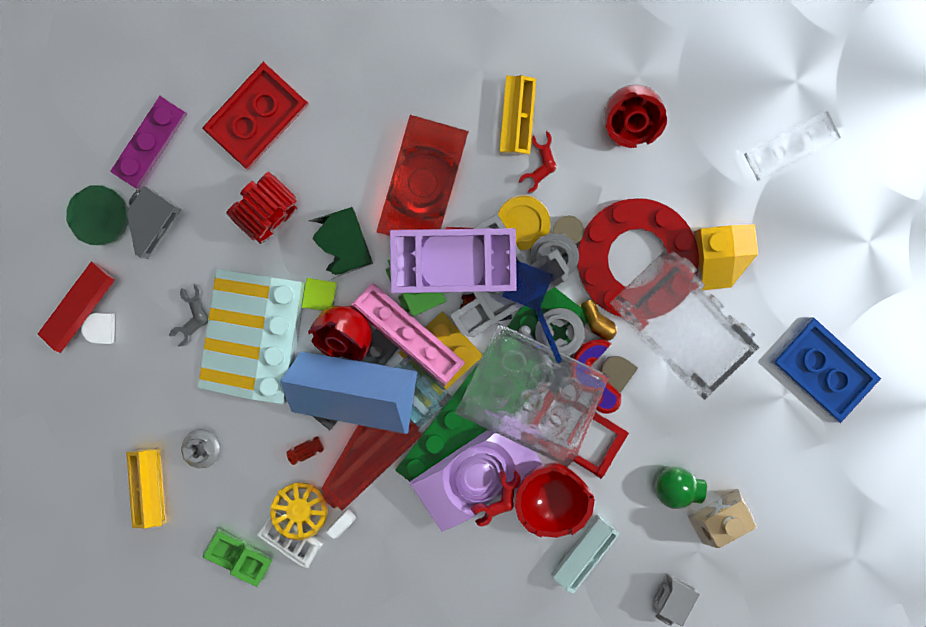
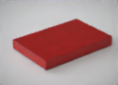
M263 61L208 120L202 129L246 170H249L303 112L309 103Z

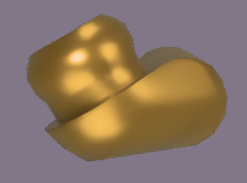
M588 300L581 304L591 332L605 341L612 340L617 334L615 323L600 314L594 300Z

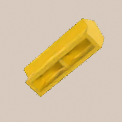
M506 75L500 154H530L536 78L524 75Z
M160 448L126 452L132 528L146 529L163 526L166 523Z

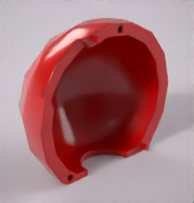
M549 463L537 466L524 476L517 488L515 510L518 520L527 531L540 538L542 536L557 538L569 534L573 535L585 527L593 514L595 498L586 483L572 470L560 463Z

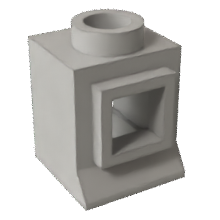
M667 574V585L663 583L654 600L655 609L657 610L655 617L669 626H672L674 622L683 627L700 594L694 591L695 588Z

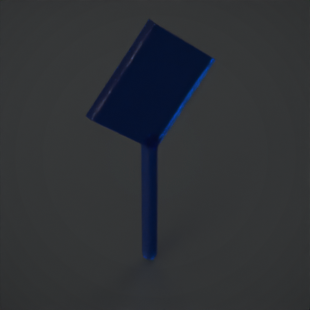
M517 260V291H504L502 297L535 310L557 363H561L562 358L540 308L553 274Z

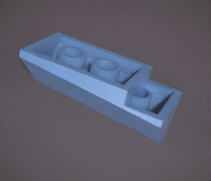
M300 352L280 381L291 412L408 434L417 371Z

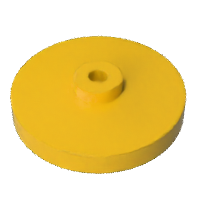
M519 195L512 197L502 204L497 213L506 228H516V245L519 250L531 249L539 236H545L550 231V215L546 206L532 196Z

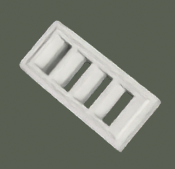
M276 511V518H279L283 515L280 512ZM269 515L257 536L295 563L308 569L325 539L315 534L308 539L300 540L294 549L290 547L293 540L287 538L283 543L279 540L282 535L278 531L274 537L269 534L273 527L271 516ZM290 519L280 522V527L285 530ZM293 524L291 534L298 535L297 524ZM303 527V533L310 531ZM307 541L311 546L304 555L300 551Z

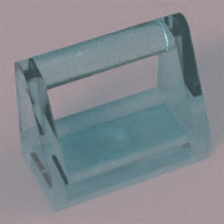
M405 357L395 366V368L417 371L414 395L429 410L423 415L412 404L410 419L420 428L453 397L410 357Z

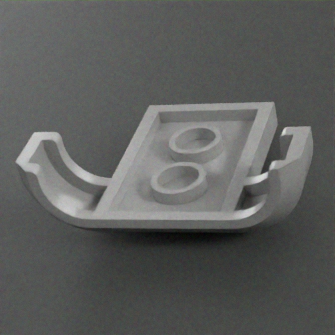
M498 214L473 229H500L506 227ZM516 245L517 291L473 292L477 299L450 316L462 335L473 338L550 289L565 282L570 269L558 249L529 266Z

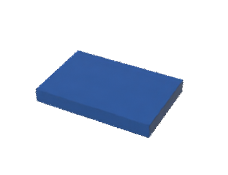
M811 317L771 361L772 364L838 423H842L881 379L814 317Z

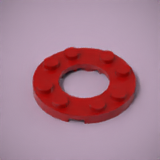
M643 198L626 199L606 207L588 223L584 229L583 237L578 244L579 261L577 271L585 292L600 308L621 318L642 320L667 313L687 296L696 279L699 254L697 242L691 228L675 210L654 200ZM641 229L651 232L661 240L666 249L667 265L664 274L655 284L647 288L633 289L623 286L614 278L609 269L608 254L611 244L619 235L628 230Z

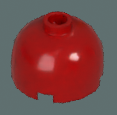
M638 84L624 86L609 98L605 106V126L608 134L614 142L623 147L637 148L636 144L646 142L648 145L653 143L662 135L667 125L665 106L660 96L650 87Z
M332 306L323 310L308 331V334H313L311 340L313 345L323 354L330 357L341 356L351 360L362 361L371 344V327L360 312L351 306Z

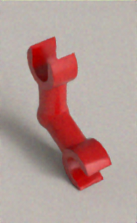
M546 131L548 141L545 145H539L536 142L535 136L533 135L532 144L534 148L539 150L542 165L533 173H526L520 177L519 183H522L527 178L534 181V186L529 189L527 194L535 192L538 183L557 169L550 148L552 137L548 131Z
M503 470L499 472L498 478L503 486L501 501L488 506L478 503L471 508L474 514L485 511V515L482 518L475 520L478 526H486L491 522L492 517L513 510L514 490L521 482V477L516 470L510 482H505L506 474Z

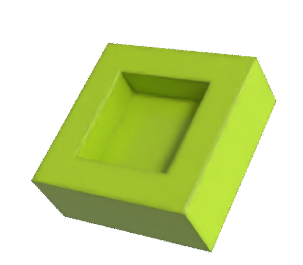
M306 278L302 308L323 311L334 306L337 282Z

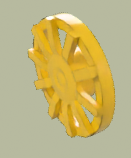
M293 483L279 490L270 507L273 526L282 536L291 540H305L317 534L324 526L328 514L327 502L323 494L316 487L307 483ZM298 489H307L302 499L299 498ZM292 490L294 491V500H291L286 495ZM311 492H314L318 496L312 501L307 502V499ZM281 498L288 503L287 506L278 505ZM321 502L322 511L312 510L311 507ZM276 510L286 511L285 515L276 518ZM312 515L321 516L316 525L310 520ZM290 519L285 530H283L278 523ZM308 523L312 529L307 533H303L302 524ZM293 524H297L298 535L289 533Z

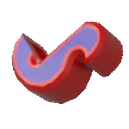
M591 339L583 342L580 348L572 354L568 361L567 373L573 385L581 391L595 394L594 398L589 399V403L593 408L603 414H610L619 409L622 400L621 394L591 366L610 347L611 343L603 339Z

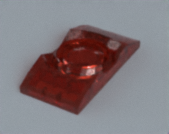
M414 115L409 116L377 227V233L390 236V230H435L442 228L469 131Z

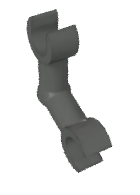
M194 284L196 294L193 298L188 297L185 289L181 288L180 296L185 302L189 303L193 317L183 327H175L170 331L169 336H175L179 331L183 332L184 340L178 347L189 344L191 335L207 322V315L200 301L203 293L198 284Z

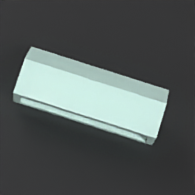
M597 515L553 571V579L565 590L574 594L620 533Z

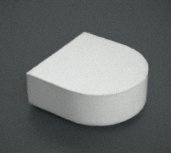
M115 313L90 314L81 327L85 339L91 343L114 344Z
M347 509L327 529L326 533L333 540L337 539L356 519V516Z

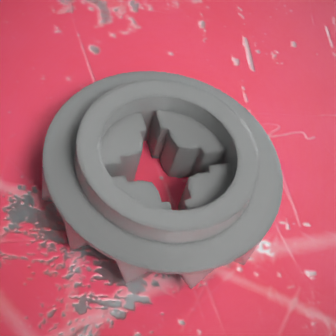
M552 231L545 236H539L531 248V264L550 254L552 246L555 245L559 253H563L561 256L570 269L569 274L572 273L579 261V251L575 241L567 237L565 233L556 234Z
M556 308L541 316L536 325L535 335L538 345L545 353L553 357H567L580 348L584 340L585 330L577 314L568 309ZM569 322L570 324L567 326L565 334L570 342L568 343L566 340L558 338L550 343L554 331L549 324L552 323L561 327Z

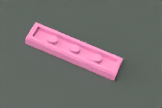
M371 283L352 303L351 307L360 312L371 325L443 387L464 365L465 362L374 283Z

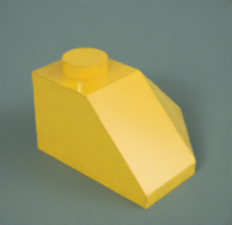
M755 224L703 228L694 231L699 254L698 275L700 291L731 288L758 255Z

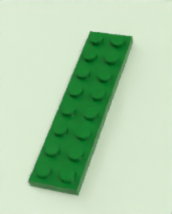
M555 287L521 307L395 471L410 482L510 414L514 417L548 371L527 339L520 336L519 328L523 325L529 326L531 336L537 343L535 335L536 325L543 314L556 308L568 309L577 314L585 326L587 320L583 309ZM569 322L561 327L552 323L549 324L554 331L550 343L558 338L566 340L568 343L570 342L565 334L567 326L570 324ZM541 349L553 367L560 357L548 355Z

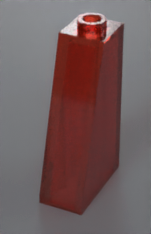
M411 418L408 434L358 425L321 488L324 492L322 495L324 500L332 508L335 509L338 506L343 511L423 436L424 432Z

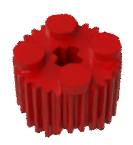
M268 171L259 179L257 184L251 181L242 189L240 195L243 199L240 202H235L227 210L226 214L253 241L256 240L259 244H262L273 235L271 231L276 229L283 221L286 222L295 213V210H297L295 206L297 200L296 196Z

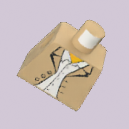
M738 489L688 516L701 542L715 548H721L757 527L754 517Z

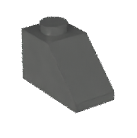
M143 186L141 190H136L129 200V205L131 206L127 210L135 255L140 258L149 259L181 211V208L154 190Z

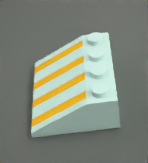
M216 269L198 388L270 403L285 404L288 402L280 381L295 361L305 282Z

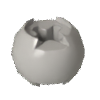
M196 430L189 433L183 440L181 453L183 459L190 466L198 469L207 468L218 459L220 445L212 433L205 430ZM204 443V450L207 454L204 453L198 456L196 454L198 449L194 445Z

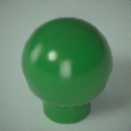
M670 467L658 476L655 483V492L663 505L671 509H680L691 505V503L702 504L707 494V483L704 479L695 478L686 469Z

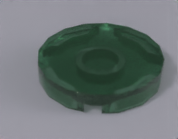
M90 185L71 198L67 207L66 221L78 240L89 245L105 246L115 242L124 234L129 223L127 216L128 207L125 199L117 191L103 185Z

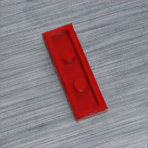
M91 261L37 335L54 351L61 353L115 279L102 267Z

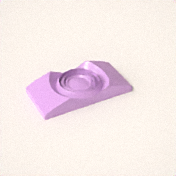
M516 228L390 230L391 293L517 291Z
M510 414L409 483L441 532L474 518L478 514H474L471 510L474 505L478 503L487 505L502 495L503 486L498 478L501 470L506 474L505 482L512 481L515 470L519 473L522 481L527 473L542 465V462L515 418Z

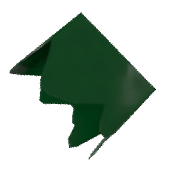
M353 207L309 220L310 222L323 224L312 239L323 251L335 256L334 261L326 269V271L332 272L334 275H344L374 264Z

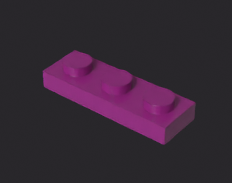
M159 96L110 172L134 188L139 189L188 114Z

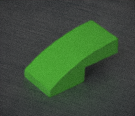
M219 528L216 529L203 552V558L230 570V575L258 587L272 562L270 557Z

